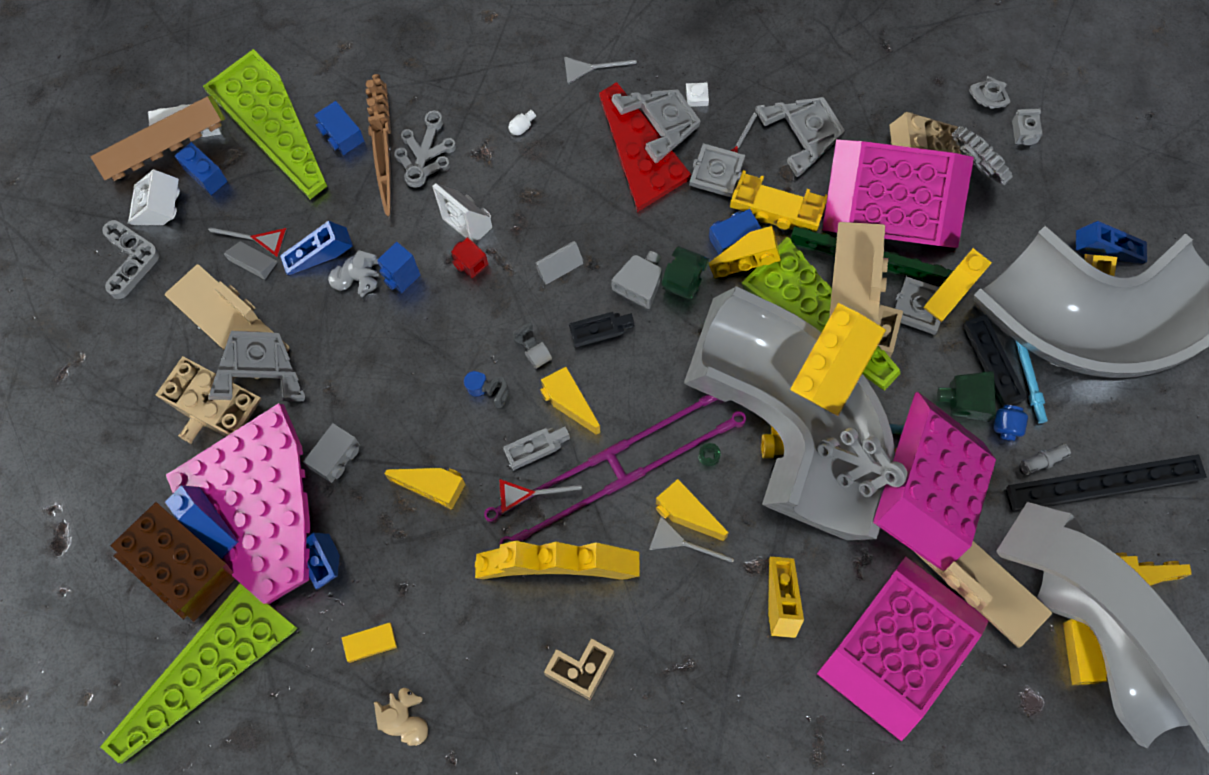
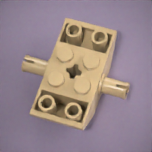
M182 356L156 393L158 398L190 418L178 437L192 444V441L202 427H208L223 436H228L244 426L262 400L261 397L234 384L233 381L236 377H232V399L209 400L208 396L216 374Z

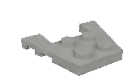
M678 89L652 91L651 94L640 95L639 92L631 93L630 96L614 94L612 97V102L621 115L641 108L660 134L661 138L646 143L645 150L655 163H658L697 129L701 122Z
M824 97L796 100V103L791 104L780 102L775 103L774 106H756V113L764 126L785 118L805 150L787 159V163L796 177L808 169L845 133L844 128Z
M230 332L208 396L209 400H231L232 377L280 378L282 401L303 402L305 394L298 384L299 379L296 372H293L289 362L290 358L279 333Z

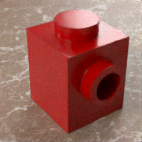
M468 237L463 242H458L451 251L453 265L460 272L465 271L471 278L475 277L488 265L486 254Z

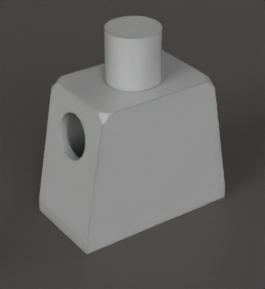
M650 251L645 259L638 255H633L611 280L612 290L650 309L662 280L663 269L657 266L661 260L660 255L653 251Z

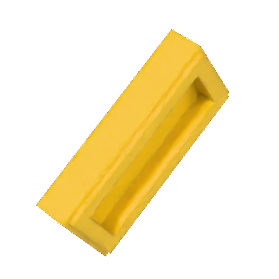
M386 623L341 637L348 663L398 648L392 623Z

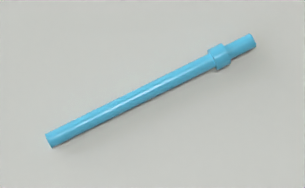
M1015 340L1030 392L1028 396L1030 405L1034 407L1038 423H1045L1048 421L1043 405L1045 400L1043 393L1039 391L1028 349Z

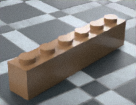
M207 96L90 157L104 180L112 178L113 181H116L126 176L124 171L130 168L136 171L145 166L144 161L151 159L153 162L163 157V151L170 148L171 152L183 147V141L190 139L192 142L202 137V131L209 129L212 132L222 126L220 122L226 119L213 96Z

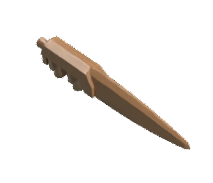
M374 74L372 75V80L366 82V87L368 88L366 89L368 96L366 100L369 106L367 111L370 115L368 117L370 123L368 132L372 137L379 191L385 214L389 217L391 213L389 146L391 121L387 85L381 80L380 75Z

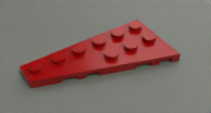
M616 82L599 92V98L616 144L636 210L639 212L689 181L692 174L673 151H670L658 163L652 160L645 150L646 143L659 139L661 136L639 109L620 114L612 102V97L614 94L628 95Z

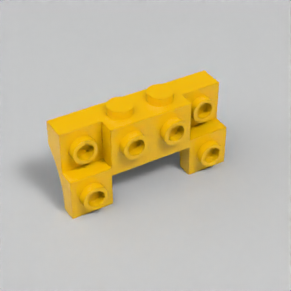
M744 170L742 171L731 199V208L741 211L750 209L758 222L770 223L780 229L793 230L794 226L799 228L805 227L817 233L827 202V194L824 197L811 193L810 189H807L805 196L802 197L762 185L764 176L759 178L746 174Z

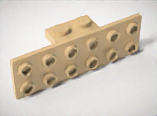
M838 223L830 316L837 304L840 303L878 324L881 292H886L887 278H882V272H887L888 258H883L884 224Z
M198 264L165 293V296L223 350L226 347L231 331L274 333L253 312L256 308L247 299L242 301L238 297L240 293L232 285L227 287L221 281H216ZM283 341L286 351H288L290 347Z
M974 541L972 546L944 571L917 554L951 588L955 589L969 605L979 611L1018 648L1022 647L1052 615V612Z

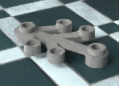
M435 110L429 111L425 115L427 130L421 148L416 142L412 130L405 129L401 132L403 143L408 144L417 158L415 165L413 166L409 160L405 148H397L394 152L396 160L402 163L406 170L404 179L410 187L422 186L426 182V177L438 170L442 172L447 171L450 168V163L445 156L437 158L436 162L426 167L424 165L426 161L443 152L452 153L456 150V144L452 138H446L442 143L431 148L436 130H439L443 125L441 113ZM401 153L405 154L403 157L398 156ZM446 162L444 166H440V163Z
M847 428L840 435L842 442L846 445H851L857 454L842 449L839 441L832 436H827L818 444L817 450L821 457H836L858 466L851 471L842 472L837 477L839 485L844 488H848L856 479L870 472L881 475L874 480L867 479L859 485V491L865 497H870L878 488L886 484L900 487L906 481L907 470L905 466L900 462H891L882 449L879 439L875 436L868 437L862 444L855 429ZM874 453L880 463L875 462L870 454Z

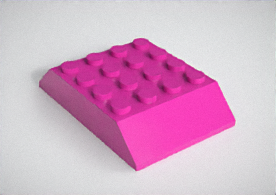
M916 392L893 462H900L905 466L907 470L906 481L900 487H893L889 484L885 485L873 523L944 571L972 546L996 458L982 440L921 393Z

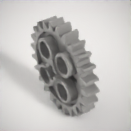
M959 126L952 133L956 144L961 147L959 150L963 155L974 157L973 165L985 176H990L991 179H994L1001 185H1005L1013 177L1012 172L1005 165L1004 159L978 134H974L963 126Z

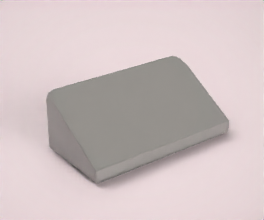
M241 241L224 253L229 261L263 279L267 278L277 264V260Z
M572 241L536 262L537 273L545 284H549L581 266L583 258L577 243Z

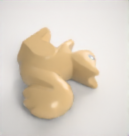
M401 688L398 693V700H396L393 693H390V703L388 705L382 706L379 702H374L378 730H382L391 736H401V741L407 743L408 746L422 744L428 736L427 722L419 716L409 717L408 708L421 703L422 697L416 696L408 688Z

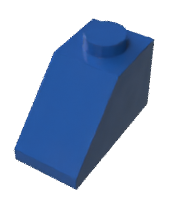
M312 533L306 538V548L310 549L307 564L309 577L315 589H319L338 576L340 554L330 534Z

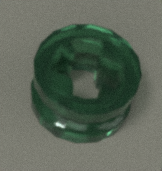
M706 443L700 448L699 460L704 466L712 467L719 462L721 453L716 444ZM704 451H714V459H711L710 457L705 458L704 456L706 452Z

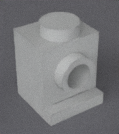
M1018 109L1012 120L1015 144L1033 145L1038 143L1043 134L1040 109Z

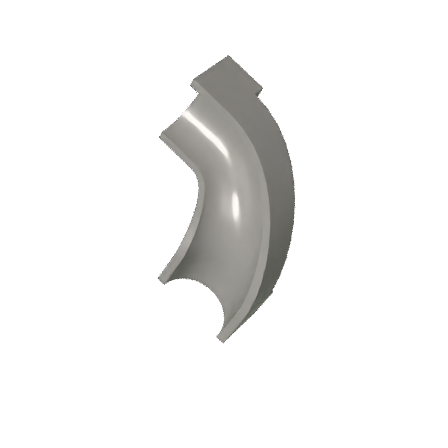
M1044 226L1032 243L1009 268L983 289L980 288L974 294V305L984 315H987L1007 336L1010 335L1037 356L1057 366L1078 373L1109 378L1151 375L1184 363L1209 347V266L1197 254L1192 244L1193 239L1186 233L1145 272L1134 277L1120 278L1108 275L1090 265L1049 228Z
M737 286L713 298L684 384L724 402L732 400L746 407L767 421L780 435L784 444L783 458L776 459L762 505L844 540L877 539L880 527L874 524L873 521L885 485L878 488L870 497H865L860 493L859 485L867 479L874 480L881 475L870 472L856 479L848 488H844L839 485L837 477L842 472L851 471L858 466L836 457L823 458L817 450L821 440L827 436H832L839 441L842 449L857 454L851 445L844 444L840 438L844 430L853 428L857 431L858 438L862 444L870 436L877 437L882 449L891 462H893L895 450L891 428L881 402L863 374L861 375L839 416L834 415L790 390L821 334L819 330L795 314ZM874 453L870 454L875 462L880 463Z
M1027 502L996 551L1001 558L1043 570V581L1037 599L1051 612L1082 622L1094 632L1103 654L1115 713L1138 745L1148 749L1153 740L1165 731L1180 726H1191L1209 753V662L1187 630L1154 589L1122 558L1103 544L1088 537L1071 513Z

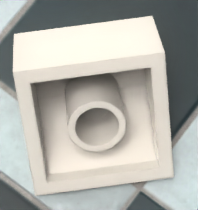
M153 169L134 185L128 224L164 225L174 219L177 212L175 201L180 192L178 188L179 179Z

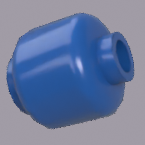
M1004 405V408L997 410L993 429L996 433L1001 434L1000 439L1015 441L1016 437L1025 435L1028 415L1023 412L1024 408Z

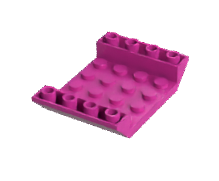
M836 140L822 230L838 232L839 222L884 224V239L958 248L974 157L958 153L864 141Z
M905 556L892 573L890 579L838 648L830 655L817 675L898 740L902 741L924 717L978 642L988 624V620L979 611Z

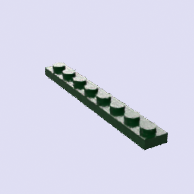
M794 226L791 241L795 246L835 257L837 238L827 233L820 234L805 227L798 228ZM884 251L883 258H888L887 272L907 276L940 287L953 272V270L946 269L942 265H932L924 263L917 258H906L895 252Z

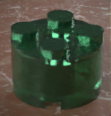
M678 246L672 254L676 258L671 263H668L662 280V286H664L662 289L692 300L695 292L701 288L703 279L700 276L702 271L705 272L709 258Z

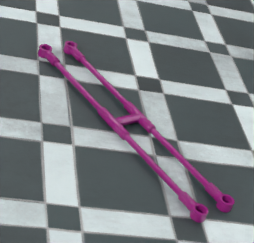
M710 395L700 398L693 405L627 440L623 439L588 458V461L533 489H548L585 468L593 467L606 459L618 478L604 486L603 490L528 530L525 529L512 537L505 536L501 538L500 544H503L505 541L522 542L530 538L537 531L606 494L610 495L645 476L648 471L711 437L722 434L734 427H742L746 421L745 414L741 411L735 412L732 418L716 426V429L653 463L626 474L615 454L699 407H705L716 400H720ZM741 417L743 421L736 422L734 418ZM501 506L496 508L489 507L484 512V517L489 523H496L499 517L503 515ZM490 512H495L496 516L494 518H488Z

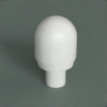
M530 110L525 115L523 113L518 114L509 122V131L513 135L523 134L531 126L530 121L536 117L535 113Z

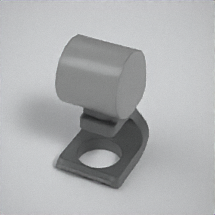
M531 321L513 331L514 340L527 348L525 355L535 369L552 359L546 346L542 342L537 343L533 337V324Z

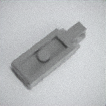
M566 426L556 431L553 428H544L504 446L503 449L512 470H515L561 448V443L570 439V434Z

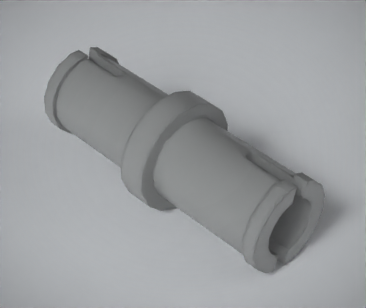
M1065 443L1049 450L1043 449L1037 455L1020 461L1021 470L1025 475H1030L1042 468H1051L1054 463L1071 457V451Z

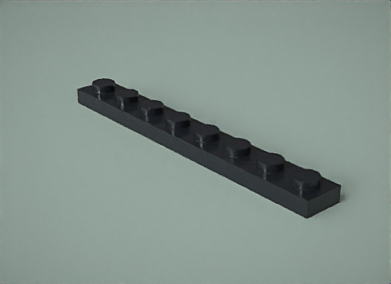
M1197 454L1012 484L1006 488L1012 510L1015 511L1023 509L1027 502L1046 506L1200 481L1207 478L1200 455Z

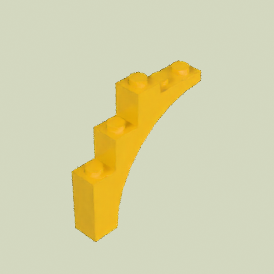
M513 541L500 544L498 549L476 554L475 578L484 580L512 575L571 574L624 580L640 577L639 552L597 542L575 546L561 542L534 545Z
M1124 552L1115 553L1131 566L1150 586L1164 581L1183 579L1192 574L1190 564L1180 565L1179 561H1167L1163 565H1154V562L1138 563L1137 556H1127V553ZM1073 619L1064 622L1063 630L1072 685H1090L1106 682L1107 672L1104 658L1094 632L1082 622Z

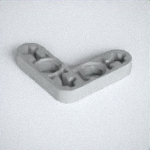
M111 220L103 226V234L111 243L130 256L108 279L105 288L113 298L122 299L131 292L154 266L160 254L152 243L119 221ZM118 230L121 234V237H119L115 233H111V231ZM129 239H136L134 246L126 247V242ZM145 252H148V253L151 252V255H150V256L144 255V253H145ZM133 266L138 267V271L134 275L127 274L129 268ZM116 285L121 286V289L117 290L114 287Z

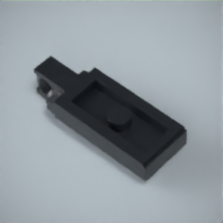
M613 312L569 324L575 347L620 336L625 333L624 330L635 327L632 313L620 316L619 313Z

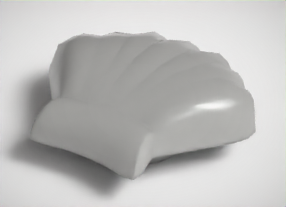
M987 76L985 81L973 84L970 87V93L973 95V98L977 103L985 107L989 106V108L994 109L1006 107L1010 103V98L1005 90L1007 83L995 80L990 76Z

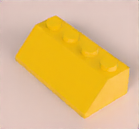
M838 303L790 390L839 416L884 336L886 329L862 314Z

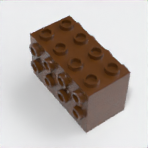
M157 502L110 545L116 551L113 556L183 620L188 616L194 622L236 580L232 576L234 572L221 558Z

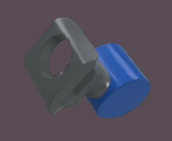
M472 371L464 378V385L468 393L474 397L481 396L485 392L491 396L493 391L499 387L500 390L494 399L496 408L503 407L509 395V387L503 377L493 378L489 383L483 373Z

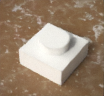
M686 83V101L690 107L708 106L707 83Z

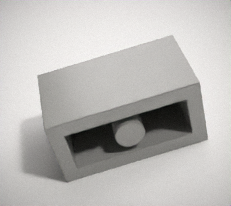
M332 423L303 462L311 470L332 483L343 474L344 466L347 462L357 455L360 443L354 436Z

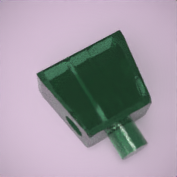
M994 372L955 376L950 382V388H938V402H950L951 414L954 416L990 422L996 415Z

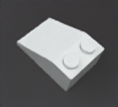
M437 183L432 186L442 219L463 237H468L476 244L492 228L490 213L484 208L480 209L477 207L469 195L466 194L464 196L458 190Z

